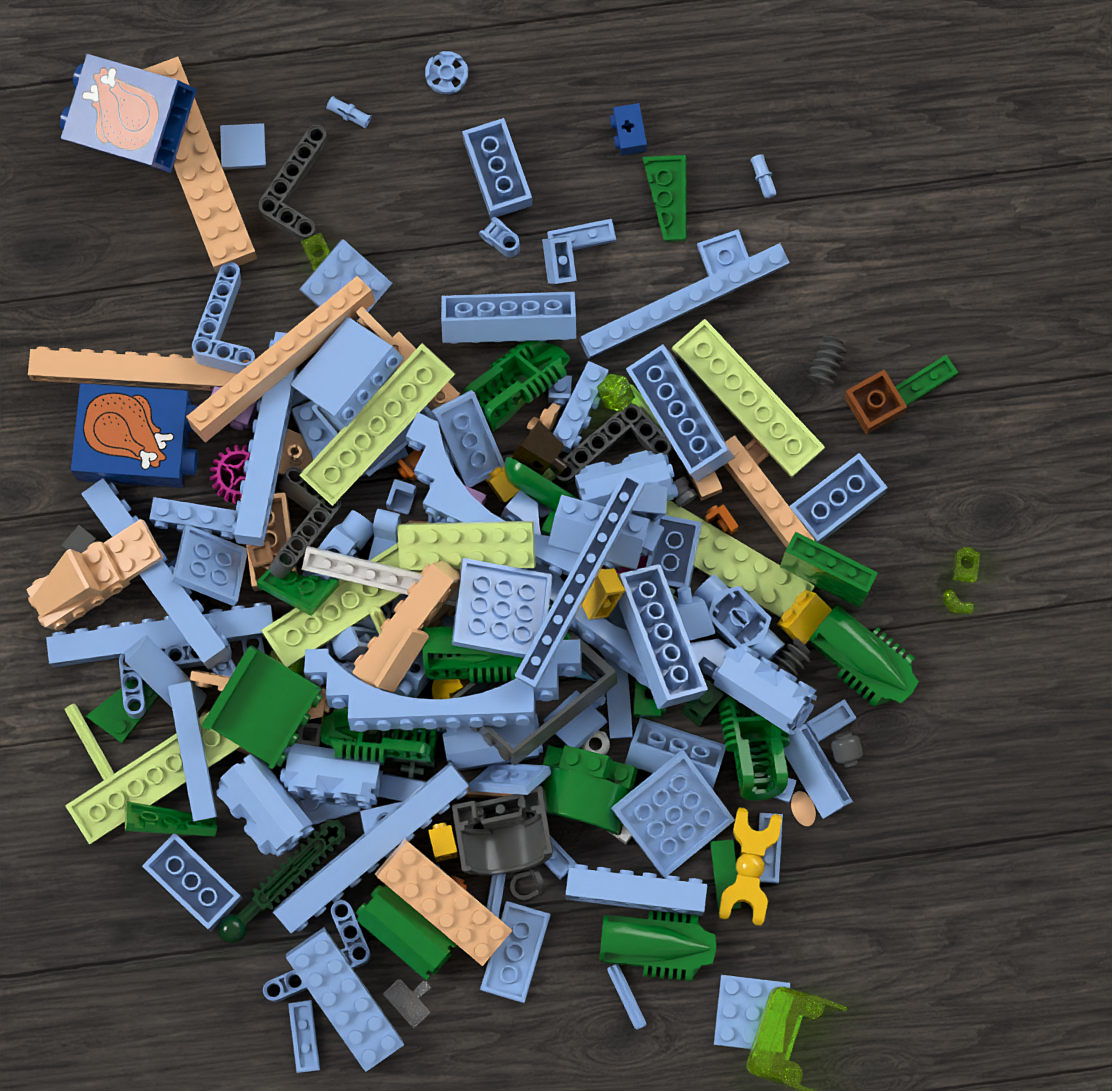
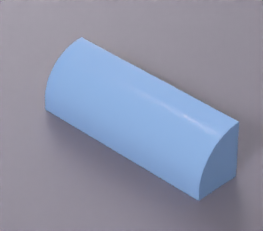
M147 635L125 651V662L171 707L168 686L192 681ZM192 681L198 712L206 699V694Z
M804 724L800 728H794L795 733L793 735L789 734L790 745L784 748V754L824 819L843 809L853 801L808 725Z

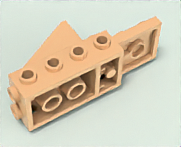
M140 519L106 542L90 544L83 553L72 549L67 550L49 575L35 580L32 586L26 589L30 596L28 600L39 613L38 620L41 625L58 631L65 628L75 619L85 615L92 608L102 604L112 595L122 591L123 588L131 584V579L161 561L164 557L145 521Z

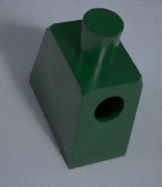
M708 679L705 681L708 690L699 699L688 701L682 711V714L697 727L703 724L718 706L719 702L727 696Z

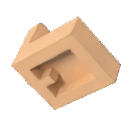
M552 403L548 409L544 408L540 419L533 417L528 423L527 428L531 430L540 421L551 431L561 406Z

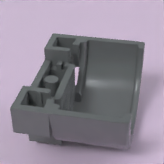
M541 786L534 788L528 795L514 794L477 803L469 801L452 805L461 866L465 873L472 875L508 874L533 868L545 863L552 857L553 850L546 814L548 813L545 790ZM530 812L534 813L535 816L531 818ZM481 822L484 828L473 829V826Z

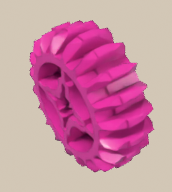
M235 445V451L233 452L227 447V455L219 452L218 455L221 460L214 459L213 463L217 467L210 468L211 473L215 474L210 476V480L215 482L212 485L213 489L218 490L217 495L219 497L225 495L224 500L226 502L232 498L234 505L237 504L238 499L242 498L240 491L235 490L239 489L241 481L246 478L247 473L244 472L245 461L250 459L251 454L248 452L247 445L242 447V451H240L238 445ZM237 459H245L242 460L238 465L229 464L230 462ZM223 471L232 476L229 488L222 481ZM243 471V473H244L245 476H244V477L240 476V477L237 479V476H236L235 473H239V474H240V473Z

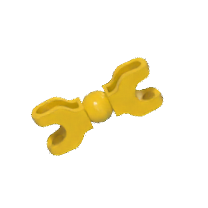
M739 807L733 828V834L741 845V856L736 862L738 874L736 882L726 888L722 894L719 909L720 919H727L731 914L733 905L737 902H746L753 909V923L762 926L768 900L765 893L760 889L759 878L765 870L763 858L766 849L772 847L779 839L781 815L773 814L768 828L763 831H755L748 825L747 809Z

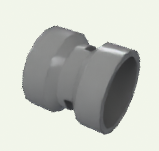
M685 476L673 482L676 484L678 491L675 502L679 507L685 506L697 497L695 490L688 487L689 481Z

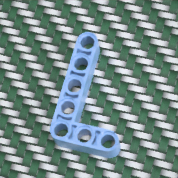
M234 262L223 264L219 270L194 337L192 350L194 359L198 364L238 374L255 360V354L247 347L220 341L241 285L240 269ZM214 312H221L220 314H217V315H214V314H213ZM202 349L207 350L206 352H199ZM222 355H229L225 358L220 357ZM244 360H249L248 363H242Z
M377 509L373 523L374 540L368 561L398 543L397 525L402 524L399 513ZM371 616L356 624L357 626L374 630L376 628Z
M189 643L158 646L169 658L175 652L182 655L180 660L173 661L180 669L205 666L200 658L197 659L192 656L194 649ZM228 645L226 648L229 650L231 654H229L227 657H225L217 664H223L230 660L232 655L230 645ZM124 651L119 657L123 704L130 718L139 719L146 712L143 679L131 667L124 665ZM131 680L139 682L135 689L127 688V683ZM138 702L141 704V707L138 711L129 710L130 704Z
M343 900L336 901L331 907V914L345 946L340 951L351 967L355 969L370 960V950L350 904ZM339 906H346L348 908V914L345 917L336 916V909ZM348 927L357 929V935L352 939L345 937V930ZM357 948L366 950V956L362 960H356L353 956ZM292 970L266 982L263 987V994L271 1002H279L307 990V987L303 982L297 988L290 986V979L293 976H298L296 971ZM272 985L280 987V993L276 997L269 996L268 990Z

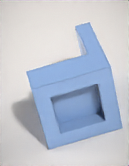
M394 479L386 502L387 509L408 515L417 491L416 485Z

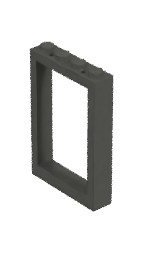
M568 629L567 632L569 634L570 640L580 639L575 633ZM581 639L582 669L596 683L516 747L512 748L489 725L479 728L470 726L475 733L479 732L483 736L484 741L490 747L494 746L505 761L509 760L514 766L517 765L618 683L616 670ZM503 677L500 678V682H495V678H492L491 683H487L486 678H484L483 683H479L478 678H476L475 683L468 684L452 698L466 697L492 690L503 682Z

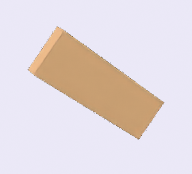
M408 627L376 678L374 685L377 688L395 692L429 638L428 634L424 631Z

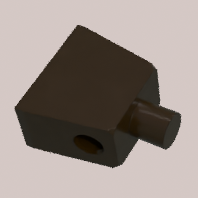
M540 421L530 430L511 456V458L540 475H543L549 467L558 474H561L568 465L558 456L564 448L563 443Z

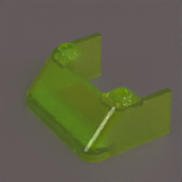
M783 986L774 987L769 993L747 1060L748 1071L753 1076L794 1091H816L800 1085L803 1075L802 1069L798 1064L789 1061L803 1016L811 1019L818 1018L823 1013L824 1007L844 1012L847 1011L848 1007Z

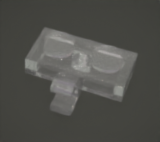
M399 978L383 993L413 1028H416L431 1014V1011L420 1000L431 989L426 981H423L412 991Z

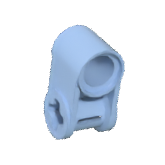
M493 217L491 219L492 222L484 231L481 230L479 235L485 242L496 248L504 256L509 258L515 257L520 252L518 236L507 228L502 221ZM507 242L515 243V246L512 248H507L504 245Z

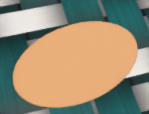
M802 791L795 792L791 799L793 815L803 826H810L814 823L816 817L814 803L806 793Z

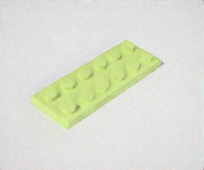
M534 521L409 523L397 525L401 569L423 570L427 564L432 565L434 562L443 560L452 568L460 569L463 558L515 568L536 567Z

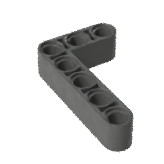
M313 125L306 131L259 201L260 214L264 220L305 244L315 240L317 236L315 224L311 219L287 204L328 143L326 131L320 125ZM316 134L323 136L319 141L312 140V137ZM303 152L311 154L306 159L300 157ZM291 170L299 171L296 176L288 175V172ZM280 187L287 189L283 194H277L276 190ZM268 205L275 207L271 212L264 211V208ZM286 216H291L293 218V220L290 223L282 222L283 218ZM305 227L312 229L309 234H302L301 230Z
M633 403L627 404L563 459L568 463L565 469L569 470L571 474L569 477L563 478L555 471V480L563 486L571 484L575 481V475H578L581 469L587 465L594 464L629 433L647 451L655 454L661 453L656 451V445L664 444L667 450L662 452V454H667L668 457L671 452V442L639 406ZM628 412H634L637 414V418L629 420L625 415ZM617 426L621 431L614 435L609 432V428ZM643 428H649L652 434L650 436H643L640 431ZM599 440L604 443V446L601 449H596L592 446V443ZM578 455H585L588 460L585 463H578L575 458Z
M294 466L286 470L279 482V488L289 498L310 513L272 561L270 571L277 578L288 576L304 556L307 546L311 547L341 506L340 498L332 506L300 476L303 470Z

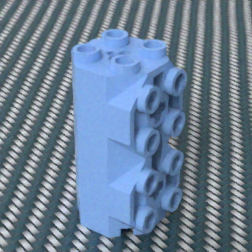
M645 450L630 454L620 464L612 465L599 462L587 465L580 470L578 475H575L579 499L606 507L611 497V492L616 488L624 471L645 481V484L656 482L660 483L662 487H667V501L674 500V497L678 496L676 484L673 483L672 479L674 477L673 468L669 464L667 454H655Z
M744 644L742 647L738 646L735 649L730 647L724 655L725 661L712 674L711 678L715 680L714 686L788 734L793 735L795 731L792 729L795 726L800 728L813 710L814 705L810 702L811 699L816 701L817 696L814 695L816 690L802 681L796 683L798 678L783 669H780L778 672V665L763 656L759 659L760 654Z
M536 713L535 724L490 727L514 748L539 728ZM470 726L455 729L441 727L448 764L451 762L458 771L510 763L509 760L505 761L499 755L498 750L494 746L490 747L484 741L483 736L479 732L475 733ZM540 745L523 760L539 758V753H543V746Z
M296 743L292 747L288 746L285 750V754H287L285 760L287 762L286 768L281 770L280 782H283L284 788L287 792L291 793L290 795L293 799L303 800L304 797L313 798L315 802L326 803L327 798H333L336 800L335 804L349 806V803L357 804L362 809H371L372 805L377 804L376 797L380 795L383 771H379V767L384 765V763L379 762V756L376 762H371V756H369L368 761H363V755H361L359 761L355 760L354 754L352 759L349 760L346 759V753L343 759L335 758V750L332 748Z
M251 754L243 759L245 762L235 764L220 778L219 789L216 793L226 803L235 818L240 819L243 817L246 819L247 824L244 826V830L256 842L260 852L265 855L269 853L276 854L279 857L287 850L290 852L300 844L298 840L301 837L306 838L314 831V828L312 827V822L262 759Z

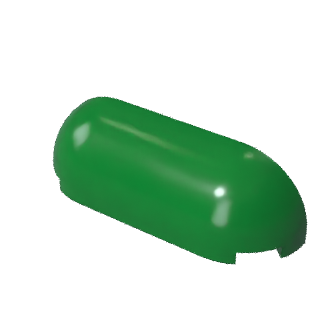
M507 456L504 466L508 482L545 507L556 512L561 495L578 499L532 469Z

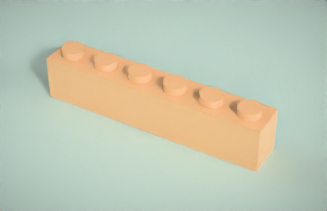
M735 435L727 440L726 443L735 458L724 464V467L785 547H788L795 531L814 540Z

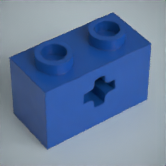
M639 103L613 107V115H610V124L612 129L616 128L617 136H613L615 149L620 150L621 156L646 152L647 142ZM626 127H629V130H630L631 132H628V133H627V131H626L625 128H626Z

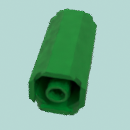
M379 885L371 894L373 899L368 905L363 903L357 910L356 914L359 916L357 922L428 982L431 979L428 974L432 973L435 975L452 955L450 948L452 947L455 950L457 944L387 885L384 888Z

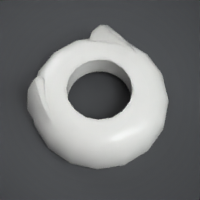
M598 730L581 746V749L606 755L610 748V741L605 732ZM599 738L602 742V747L599 750H592L589 747L590 739Z

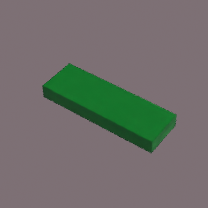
M945 355L896 385L895 388L906 406L955 377L959 372L948 356Z
M733 839L710 842L718 911L723 892L736 882L737 871ZM741 902L734 904L732 909H741Z

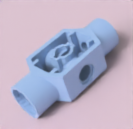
M352 510L341 524L331 530L318 549L358 558V552L362 550L374 534L373 524L364 516ZM306 570L302 573L303 576L310 577V575L319 576V579L328 581L330 578L340 580L339 578Z
M713 574L693 594V596H698L705 601L715 631L733 649L738 646L742 647L744 644L759 653V659L763 656L771 660L784 647L785 644L769 629L771 617L740 586L729 589Z

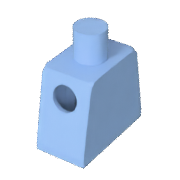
M690 587L677 589L679 600L674 602L689 641L715 634L705 601L698 596L692 597Z
M423 647L395 690L396 695L417 698L431 681L425 675ZM429 653V659H434L433 653Z

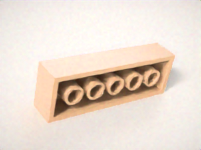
M444 560L434 562L432 565H426L421 572L423 577L418 583L414 582L408 589L407 593L409 596L405 601L401 600L394 608L395 615L391 619H386L380 627L382 630L378 637L374 636L368 643L367 647L369 650L365 655L361 654L353 665L356 667L352 673L364 683L377 688L374 685L376 678L408 627L423 631L424 627L430 625L458 587L460 573Z
M406 839L400 843L375 873L382 882L482 966L513 931Z

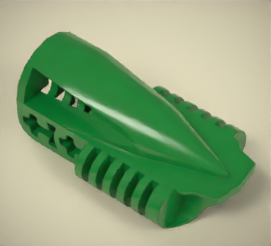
M525 340L521 344H517L515 349L509 350V354L505 353L502 358H498L496 362L490 364L491 369L470 383L465 388L463 394L470 390L475 393L492 433L506 423L526 402H532L533 398H537L546 389L551 388L552 384L555 385L558 380L563 379L567 375L564 367L568 364L570 358L562 348L554 344H547L539 340Z
M837 605L812 634L809 643L841 669L836 677L841 679L844 674H847L848 676L843 681L845 684L852 678L854 680L850 685L852 690L859 684L860 687L856 691L858 695L864 689L867 691L862 697L864 700L871 694L873 697L869 704L873 707L892 700L901 704L913 693L919 682L912 673L911 667L915 657L909 653L905 659L902 658L906 650L903 648L897 654L895 651L900 646L898 643L891 649L889 646L893 642L892 638H889L886 643L883 642L887 636L886 633H883L878 638L877 634L881 629L877 627L873 633Z
M424 627L423 631L429 636L423 646L424 670L428 678L434 680L470 679V683H475V678H478L479 683H483L484 678H486L487 683H491L492 678H495V682H500L502 677L503 682H508L509 677L512 680L516 679L515 674L524 658L452 645L454 627ZM429 653L434 654V659H429ZM439 653L443 654V658H439Z
M729 695L725 700L719 702L718 707L721 713L720 719L722 720L721 725L725 749L729 752H734L740 795L744 799L756 801L776 797L783 793L788 784L784 748L790 745L789 734Z
M348 707L342 709L334 708L331 714L325 716L321 726V743L332 746L335 750V758L343 759L346 753V759L349 760L352 759L354 754V759L358 761L361 759V755H363V761H368L369 756H371V762H376L379 756L380 763H385L386 757L426 761L427 764H432L435 757L438 728H413V731L390 729L387 731L366 730L364 732L351 731L348 722Z
M649 910L648 919L604 915L599 962L644 967L643 977H647L648 968H652L651 978H656L657 968L660 969L661 979H664L665 969H668V979L671 980L673 970H677L676 980H681V972L685 971V981L692 982L693 976L702 965L713 964L716 953L715 934L704 931L698 922V915L691 914L690 923H686L687 914L682 913V921L678 922V913L675 912L673 922L669 921L670 912H666L665 921H661L662 911H657V920H653V910Z

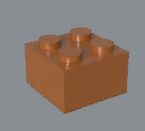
M885 370L846 390L843 397L866 435L903 415L907 409L905 402Z

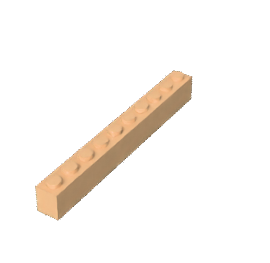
M356 276L186 417L191 428L206 443L320 349L347 316L355 320L358 317L356 311L361 306L365 310L375 303L372 290Z
M48 347L30 349L28 376L31 381L213 391L214 386L221 388L237 375L236 373L200 365L195 361L194 356L192 358H183L182 355L171 354L169 357H161L157 353H148L147 356H143L136 352L116 354L115 351L105 350L103 353H94L90 349L73 352L69 348H59V351L50 350ZM244 360V361H242V363H248V362H249V360Z

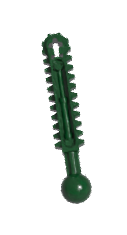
M327 819L324 824L320 825V833L314 830L315 838L307 837L308 845L301 843V852L294 850V858L286 857L287 865L282 862L280 863L281 871L273 870L274 878L267 875L268 883L260 882L262 889H253L255 896L250 903L237 915L229 914L220 920L217 928L220 938L226 943L231 944L241 941L246 935V925L261 910H264L266 907L273 910L272 901L279 904L280 899L278 896L286 897L285 889L293 890L292 882L299 884V875L306 878L305 870L313 871L312 863L319 865V856L326 858V850L333 852L332 845H340V842L345 839V826L338 819ZM328 827L332 829L336 827L338 829L336 832L338 837H330L327 840L329 844L326 846L325 840L319 837L321 835L325 837L328 834Z

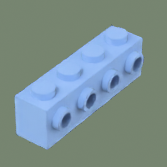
M588 361L553 432L564 445L562 451L568 454L572 452L573 448L579 446L582 439L580 434L583 428L587 429L592 418L589 415L592 409H597L601 400L599 395L602 389L606 390L611 379L608 377V369Z
M154 497L149 519L154 527L160 529H168L170 527L183 532L185 526L190 525L207 533L220 535L223 539L234 540L232 524L234 521L237 522L238 514H236V510Z

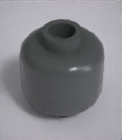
M852 732L836 735L835 740L831 743L835 761L840 764L844 763L845 767L858 764L857 760L863 756L860 738L857 735H853Z

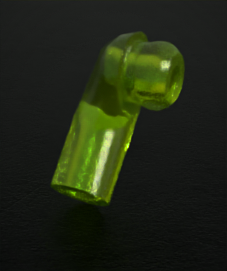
M946 590L944 592L943 602L951 612L973 613V602H961L953 590Z

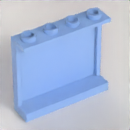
M347 316L290 385L304 398L310 399L347 427L403 361L404 357L392 345Z

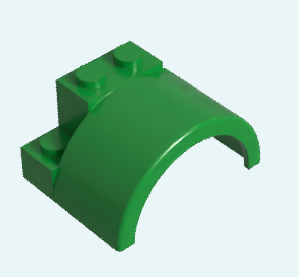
M548 745L543 766H550L551 774L540 785L545 790L548 813L546 814L574 819L602 828L611 834L620 835L623 824L611 807L633 790L638 769L632 765L615 762L607 755L566 745L564 749Z

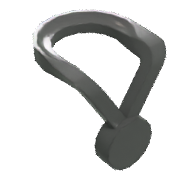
M533 869L525 870L513 877L509 886L510 892L513 897L522 901L539 897L542 894L541 885H543V880L539 871L534 872ZM532 875L535 879L537 890L528 895H519L515 891V882L521 877Z

